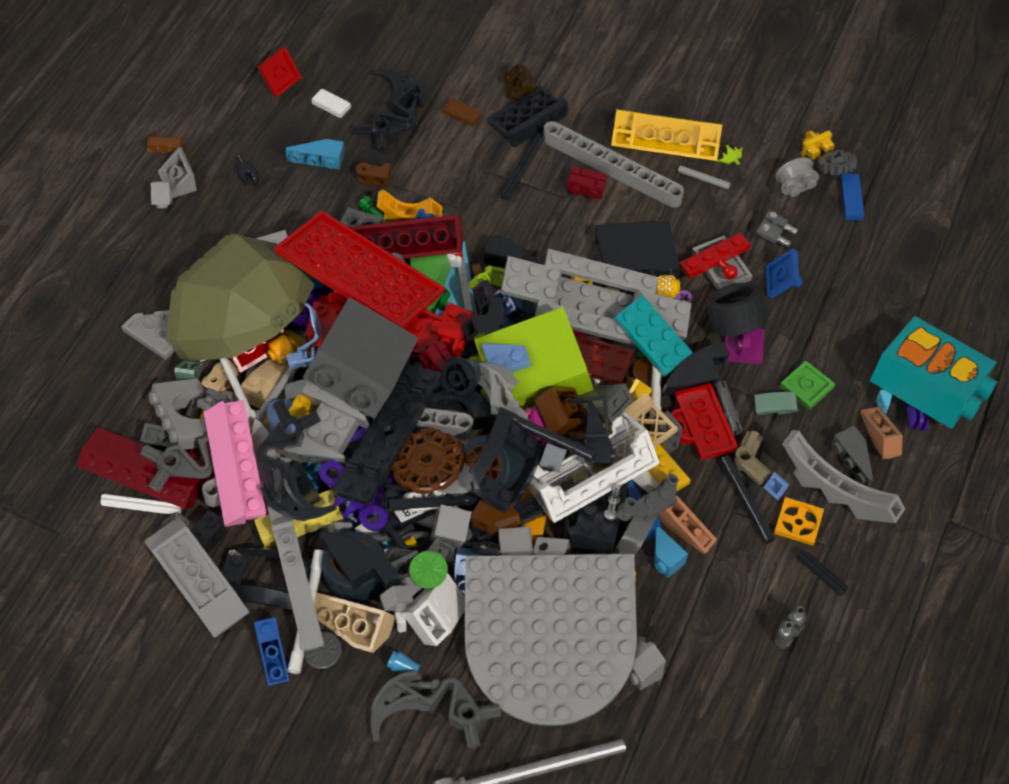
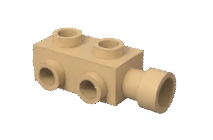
M229 360L238 382H240L242 375L234 363ZM221 361L216 363L209 375L205 376L201 381V385L205 390L204 398L209 395L206 393L208 388L214 389L221 394L223 391H230L231 383Z

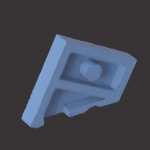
M482 344L488 363L502 365L512 373L532 366L525 346Z

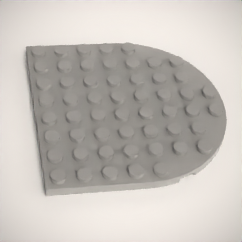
M634 554L465 556L466 655L477 685L494 705L499 704L500 710L509 716L530 724L562 726L579 722L598 713L618 695L628 679L636 653Z

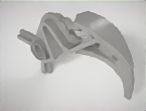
M477 363L481 370V379L478 384L487 393L491 403V414H497L500 407H503L528 420L527 413L519 407V401L514 399L510 390L518 384L512 372L496 363ZM505 395L508 399L507 405L505 403Z

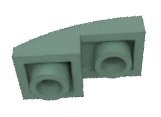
M774 392L754 395L758 416L776 412L781 415L798 411L795 392Z

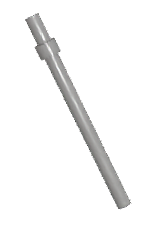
M310 346L305 348L303 351H307L309 353V351L311 350ZM289 367L259 411L255 412L256 417L249 424L251 435L255 419L263 423L266 418L268 403L277 399L298 368L291 370Z

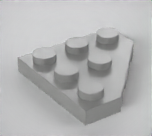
M169 310L157 311L150 315H143V313L134 314L122 325V330L165 360L175 351L166 338Z

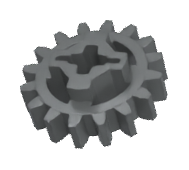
M844 150L828 151L827 154L822 153V156L818 157L819 171H824L825 174L828 172L830 175L847 174L848 171L853 172V169H856L857 166L855 154H851V152L845 153Z

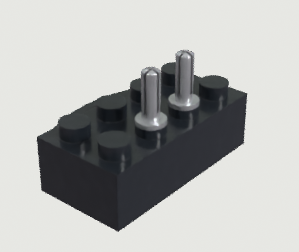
M615 483L612 491L576 510L574 513L575 525L569 524L568 515L563 518L565 539L569 540L571 550L591 555L613 553L620 524L616 510L625 501L629 483L618 484V486Z

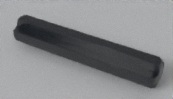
M801 549L796 557L839 596L847 592L848 586L806 549Z

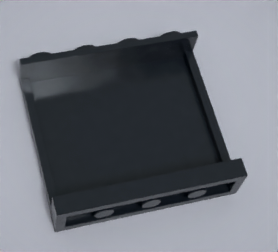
M669 221L596 225L595 240L596 244H599L602 263L656 277L659 275H674L676 279H679L680 265Z

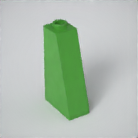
M447 255L411 258L410 261L411 267L444 287L451 270ZM439 298L426 310L434 313Z

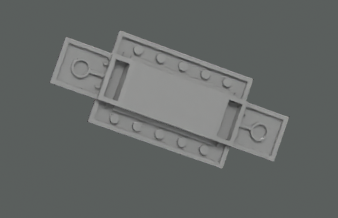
M552 249L547 250L544 265L510 256L507 257L500 293L536 302L535 317L564 307L572 330L637 346L613 318L643 295L682 340H685L687 337L691 303L655 294L658 280L656 276ZM566 274L635 293L630 295L561 276Z

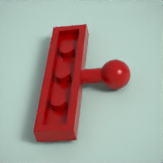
M738 233L680 262V269L691 279L719 265L723 269L724 277L732 280L737 277L738 269L734 265H728L726 261L750 250L751 244L741 233Z

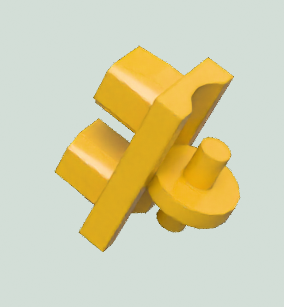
M813 131L806 132V138L803 139V150L800 152L802 157L808 155L814 160L820 156V149H823L825 153L833 151L832 133L830 131L822 134H815Z

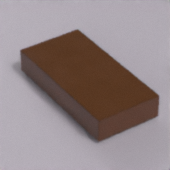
M451 98L443 109L444 114L472 127L482 117V111L454 98Z

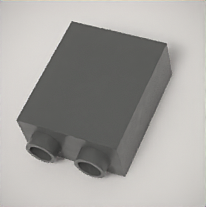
M349 297L303 378L350 404L356 410L375 418L391 394L418 337Z

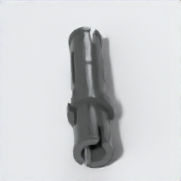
M719 381L714 387L733 436L735 433L739 435L743 432L739 421V412L734 407L726 381H723V385L722 381Z

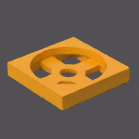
M785 497L774 534L813 546L824 509ZM794 507L798 509L797 515L791 516L785 514V510ZM806 512L814 514L816 523L806 520ZM800 519L802 520L803 524L797 525L795 523V520ZM783 522L791 525L793 528L792 532L785 528ZM803 529L813 531L807 535H800V531Z

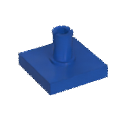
M791 249L766 265L767 296L774 298L792 286L798 288L802 284V277L799 276L798 251Z

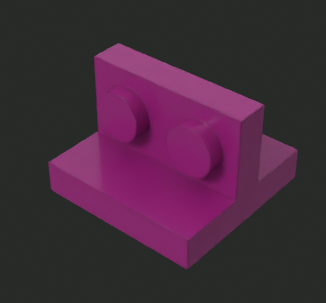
M757 329L739 336H725V344L730 354L726 361L762 365L764 329Z

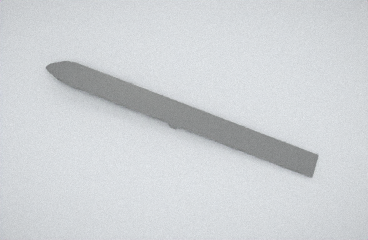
M255 419L251 435L261 483H265L270 492L266 472L263 470L264 463L257 456V449L269 435V432L258 419ZM275 450L267 452L268 457L277 459ZM279 469L273 471L274 490L276 492L282 479ZM266 502L303 652L323 647L324 642L293 520L281 515Z

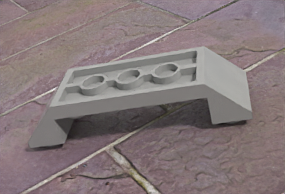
M179 517L144 541L214 638L249 614V611Z

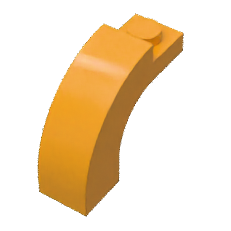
M385 190L378 192L377 207L384 212V219L388 222L413 220L419 209H424L426 214L442 217V206L431 197L419 203L409 204L397 200Z

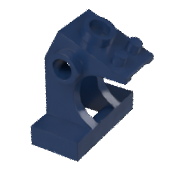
M501 290L494 293L495 297H501L503 301V329L535 317L536 302L527 301L524 303L520 298L501 294Z

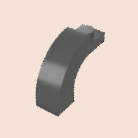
M658 515L648 521L643 517L632 516L628 526L616 543L612 554H634L635 557Z

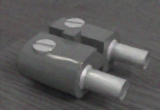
M769 210L756 235L773 244L779 242L788 247L791 242L781 237L780 234L785 229L795 235L798 229L789 225L786 218Z
M800 606L793 610L786 621L781 623L774 639V643L778 648L785 649L789 647L794 637L797 638L806 620L803 607Z

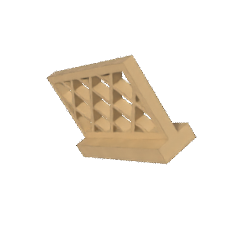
M647 393L630 404L620 414L627 413L638 423H641L643 427L644 424H656L655 432L648 431L649 436L654 437L652 442L654 448L678 431V428L652 402V398ZM652 410L656 414V419H644L645 414ZM609 423V434L613 433L611 429L612 423ZM658 425H667L670 428L666 433L657 432ZM627 440L616 446L624 447V454H616V459L622 460L629 456L626 455L627 447H630L629 445L632 443H628Z

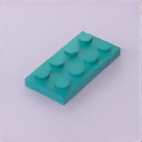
M643 295L613 318L663 377L693 354Z

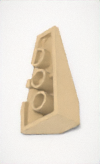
M268 359L247 377L241 388L250 405L261 408L289 368L288 361L280 364L276 360ZM296 370V372L293 374V376L291 377V379L289 380V382H288L287 384L293 382V379H294L295 374L297 373V370ZM285 387L276 400L286 399Z
M316 593L314 607L318 621L330 628L354 648L374 653L389 638L395 616L383 610Z

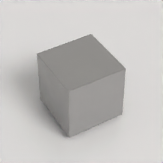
M440 505L436 510L430 541H435L438 538L460 548L466 541L471 512L455 506Z

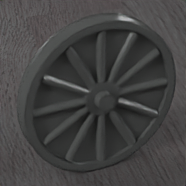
M321 632L324 642L323 647L304 652V658L307 663L316 669L331 667L340 658L342 652L341 643L330 632Z

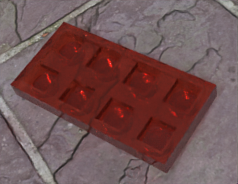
M574 334L589 376L613 384H622L634 358V350Z

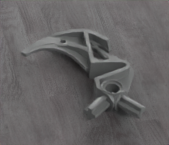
M208 388L206 391L218 403L224 401V403L232 402L225 395L214 389ZM208 434L198 439L204 467H200L180 445L169 447L162 453L146 444L142 448L140 455L157 463V469L159 470L149 487L153 488L156 492H160L168 478L173 476L198 479L209 477L213 473L214 466ZM169 461L175 462L172 466L166 465Z
M417 671L402 673L390 679L381 688L371 707V730L374 742L380 741V726L389 715L402 710H419L432 713L449 690H453L449 724L458 730H464L468 748L475 749L480 746L477 730L480 720L501 717L499 704L478 707L457 679L446 678L441 682L439 680L422 682L419 681L422 679L421 674ZM411 687L431 689L432 694L424 697L412 690ZM466 713H470L473 715V717L466 719L463 717V715Z

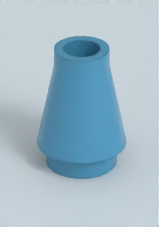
M393 651L387 667L391 668V671L407 673L418 671L420 665L399 651L397 653Z

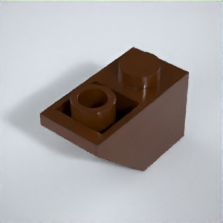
M483 498L480 499L470 517L472 526L489 534L498 532V529L512 528L520 524L519 513L516 509L511 508L502 513Z

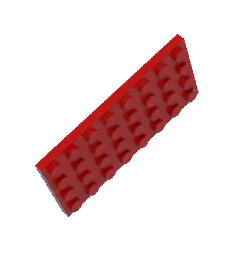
M320 211L275 246L274 252L347 299L349 297L403 329L443 295L445 287L323 211Z

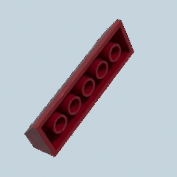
M459 215L349 227L390 254L397 253L402 255L403 259L462 253L463 220Z
M97 427L82 447L76 466L183 509L195 506L203 479L173 476L168 478L160 492H156L153 488L149 487L159 470L157 469V463L140 455L142 448L146 445ZM169 461L166 463V465L172 466L175 464V462Z

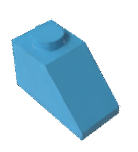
M658 527L654 536V565L658 572L664 573L669 578L686 564L688 553Z

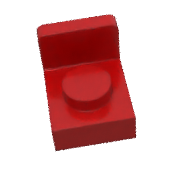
M439 326L437 331L438 342L443 340L444 344L448 346L453 345V357H458L459 352H463L465 346L462 333Z

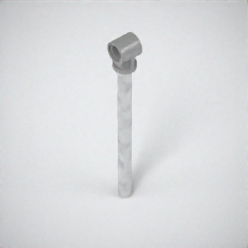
M623 739L466 781L464 777L459 778L458 781H453L452 778H444L433 784H508L626 752V747Z

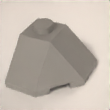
M642 636L637 637L635 659L628 676L631 683L637 685L639 690L662 679L666 660L655 644L652 642L645 643V638Z

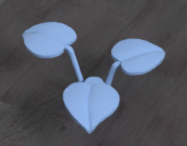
M309 304L305 305L310 311L315 336L311 341L297 348L298 352L287 354L291 370L311 364L317 353L315 348H311V358L308 352L303 350L322 337L319 317Z

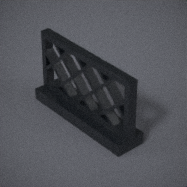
M540 86L489 117L487 123L508 138L510 145L515 148L543 131L547 122H557L568 115V102L564 98L557 99ZM539 94H542L544 96V98L535 97ZM524 103H531V106H522V105H523ZM534 103H544V105L534 106ZM546 103H554L551 106H546ZM511 111H518V114H508V113L511 112ZM521 111H530V114H520V113H521ZM533 111H541L538 114H533ZM504 119V123H496L495 121ZM507 120H517L516 123H507Z

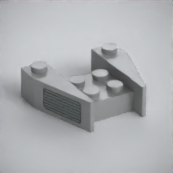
M308 381L302 393L304 397L309 399L310 403L318 406L316 411L321 418V422L305 429V436L301 447L277 449L275 451L293 461L317 464L336 461L346 467L348 462L342 454L358 426L369 429L368 421L353 406ZM286 429L288 435L294 433L293 431Z

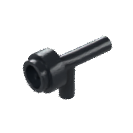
M387 476L382 484L384 489L380 496L382 506L385 507L386 499L402 498L400 491H408V489H404L398 483L390 484Z
M388 515L386 525L378 532L382 537L389 535L398 548L410 550L402 537L414 530L413 524L408 523L396 531L395 529L399 524L394 517L391 518Z

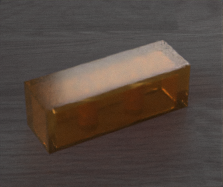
M148 136V152L173 154L179 147L183 150L182 138Z

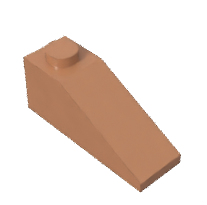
M880 407L861 410L860 413L880 456L883 459H890L902 455V434Z
M675 496L678 500L676 504L658 514L657 517L666 528L702 554H706L717 539L682 500Z

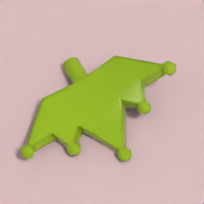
M726 145L727 154L723 153V158L718 159L717 162L730 164L735 161L739 165L738 159L742 157L743 148L741 147L738 150L734 147V151Z

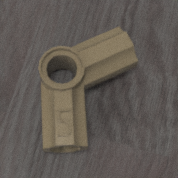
M752 430L747 431L740 447L736 451L733 463L738 471H744L758 485H762L771 475V471L755 457L763 437L758 432Z

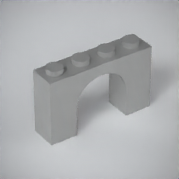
M198 378L152 384V391L149 393V401L154 405L156 415L162 421L163 429L167 430L170 442L174 446L180 445L184 450L199 448L198 439L207 434L205 418H186L176 412L178 409L188 408L191 400L198 402V399L204 397L205 390Z

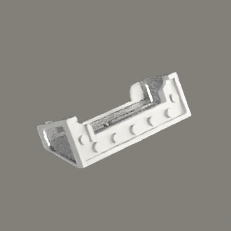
M624 413L615 418L611 425L613 433L609 434V438L613 448H616V460L612 461L611 466L587 465L584 458L573 454L563 460L559 472L543 471L538 465L528 488L549 518L555 523L612 491L615 483H617V486L618 484L622 485L658 465L660 462L648 430L630 415Z

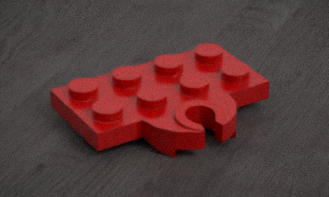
M711 383L674 392V398L679 409H675L671 415L683 427L679 443L685 445L694 444L700 461L737 451L738 445Z

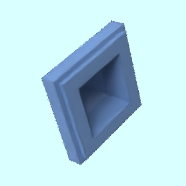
M773 472L763 488L779 500L790 484L776 472Z

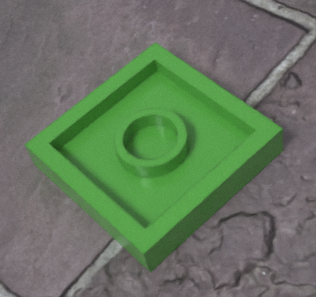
M807 361L802 363L780 384V387L785 392H795L797 401L808 410L813 408L835 386L834 382Z

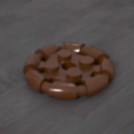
M425 428L420 429L421 431L411 433L391 468L396 482L407 490L409 488L417 494H433L436 490L448 488L458 479L457 475L462 472L464 466V453L460 450L461 445L456 438L449 433H442L439 429ZM421 439L424 440V443H420L417 445L416 441ZM425 457L432 458V460L428 463H423L421 461ZM449 466L452 469L448 471L446 470V467ZM413 477L418 478L416 482L412 481Z

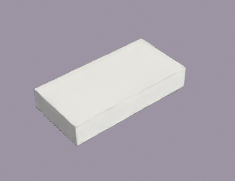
M321 89L312 98V104L339 118H342L351 108V103L324 89Z

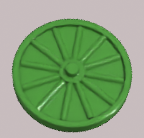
M434 551L419 553L413 558L409 567V573L413 582L425 589L435 588L442 584L448 572L445 559Z

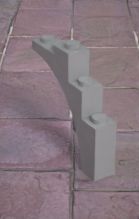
M792 430L783 442L784 448L796 466L793 473L801 486L821 488L829 503L848 505L856 519L896 523L904 512L905 507L897 494L867 487L842 474L813 450L799 430Z

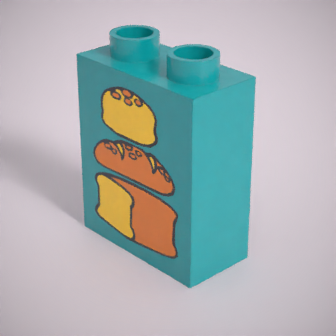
M914 316L883 352L870 382L953 429L961 417L971 421L983 402L982 400L986 401L991 395L998 381L991 378L990 374L997 362Z

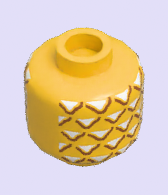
M659 275L655 294L675 299L677 294H680L679 279H676L674 275Z

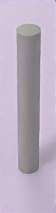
M681 165L678 169L679 173L725 189H729L731 184L730 182Z

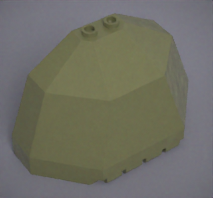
M237 234L226 235L216 246H213L206 252L203 258L198 259L190 266V270H186L177 278V286L171 292L166 338L178 357L184 360L199 361L234 358L275 337L303 311L314 286L310 275L275 253V246L278 243Z

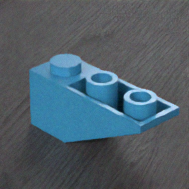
M324 139L286 147L287 161L340 170L344 157V142Z

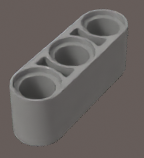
M426 408L414 429L417 431L425 428L439 429L445 434H451L456 439L465 440L472 434L473 419L466 413Z

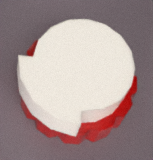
M462 253L447 254L451 267H461Z

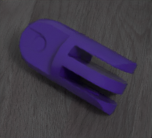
M905 402L909 428L920 429V431L928 430L927 414Z

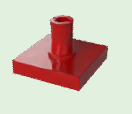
M286 47L280 48L257 66L274 97H278L301 78Z

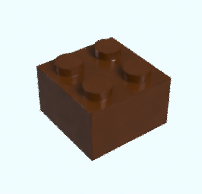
M550 387L534 400L537 410L542 415L548 430L559 435H575L587 426L588 414L583 404L569 403L570 399L579 398L575 388Z

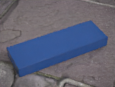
M841 173L840 180L845 220H863L864 209L859 174Z

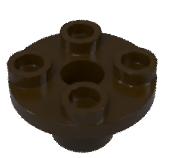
M514 65L503 77L507 98L518 100L524 94L527 95L535 88V79L531 77L527 67L524 65Z

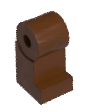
M368 163L357 165L356 175L359 183L388 188L392 174L391 164L383 163V167Z

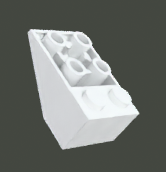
M447 573L442 584L435 588L425 589L401 613L425 645L437 646L451 633L465 611V596Z

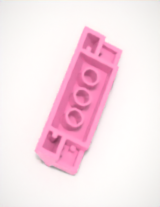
M244 400L230 403L221 401L204 411V418L224 525L227 527L246 523V520L266 517L263 494L260 490V479Z

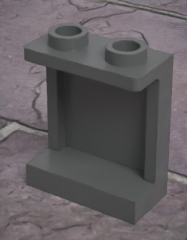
M626 384L593 386L594 390L580 396H605L608 404L609 423H613V420L633 401ZM592 400L598 413L604 419L603 400ZM582 403L588 414V403Z

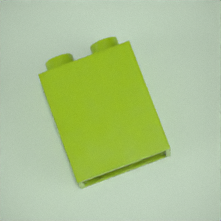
M564 307L474 339L479 354L469 358L476 363H488L482 346L484 343L525 346L532 366L512 373L517 379L518 384L513 389H510L514 399L519 401V407L523 410L536 405L534 400L550 387L575 388L578 396L594 390ZM481 389L482 396L491 406L487 393L484 389ZM505 395V403L507 405L508 399Z

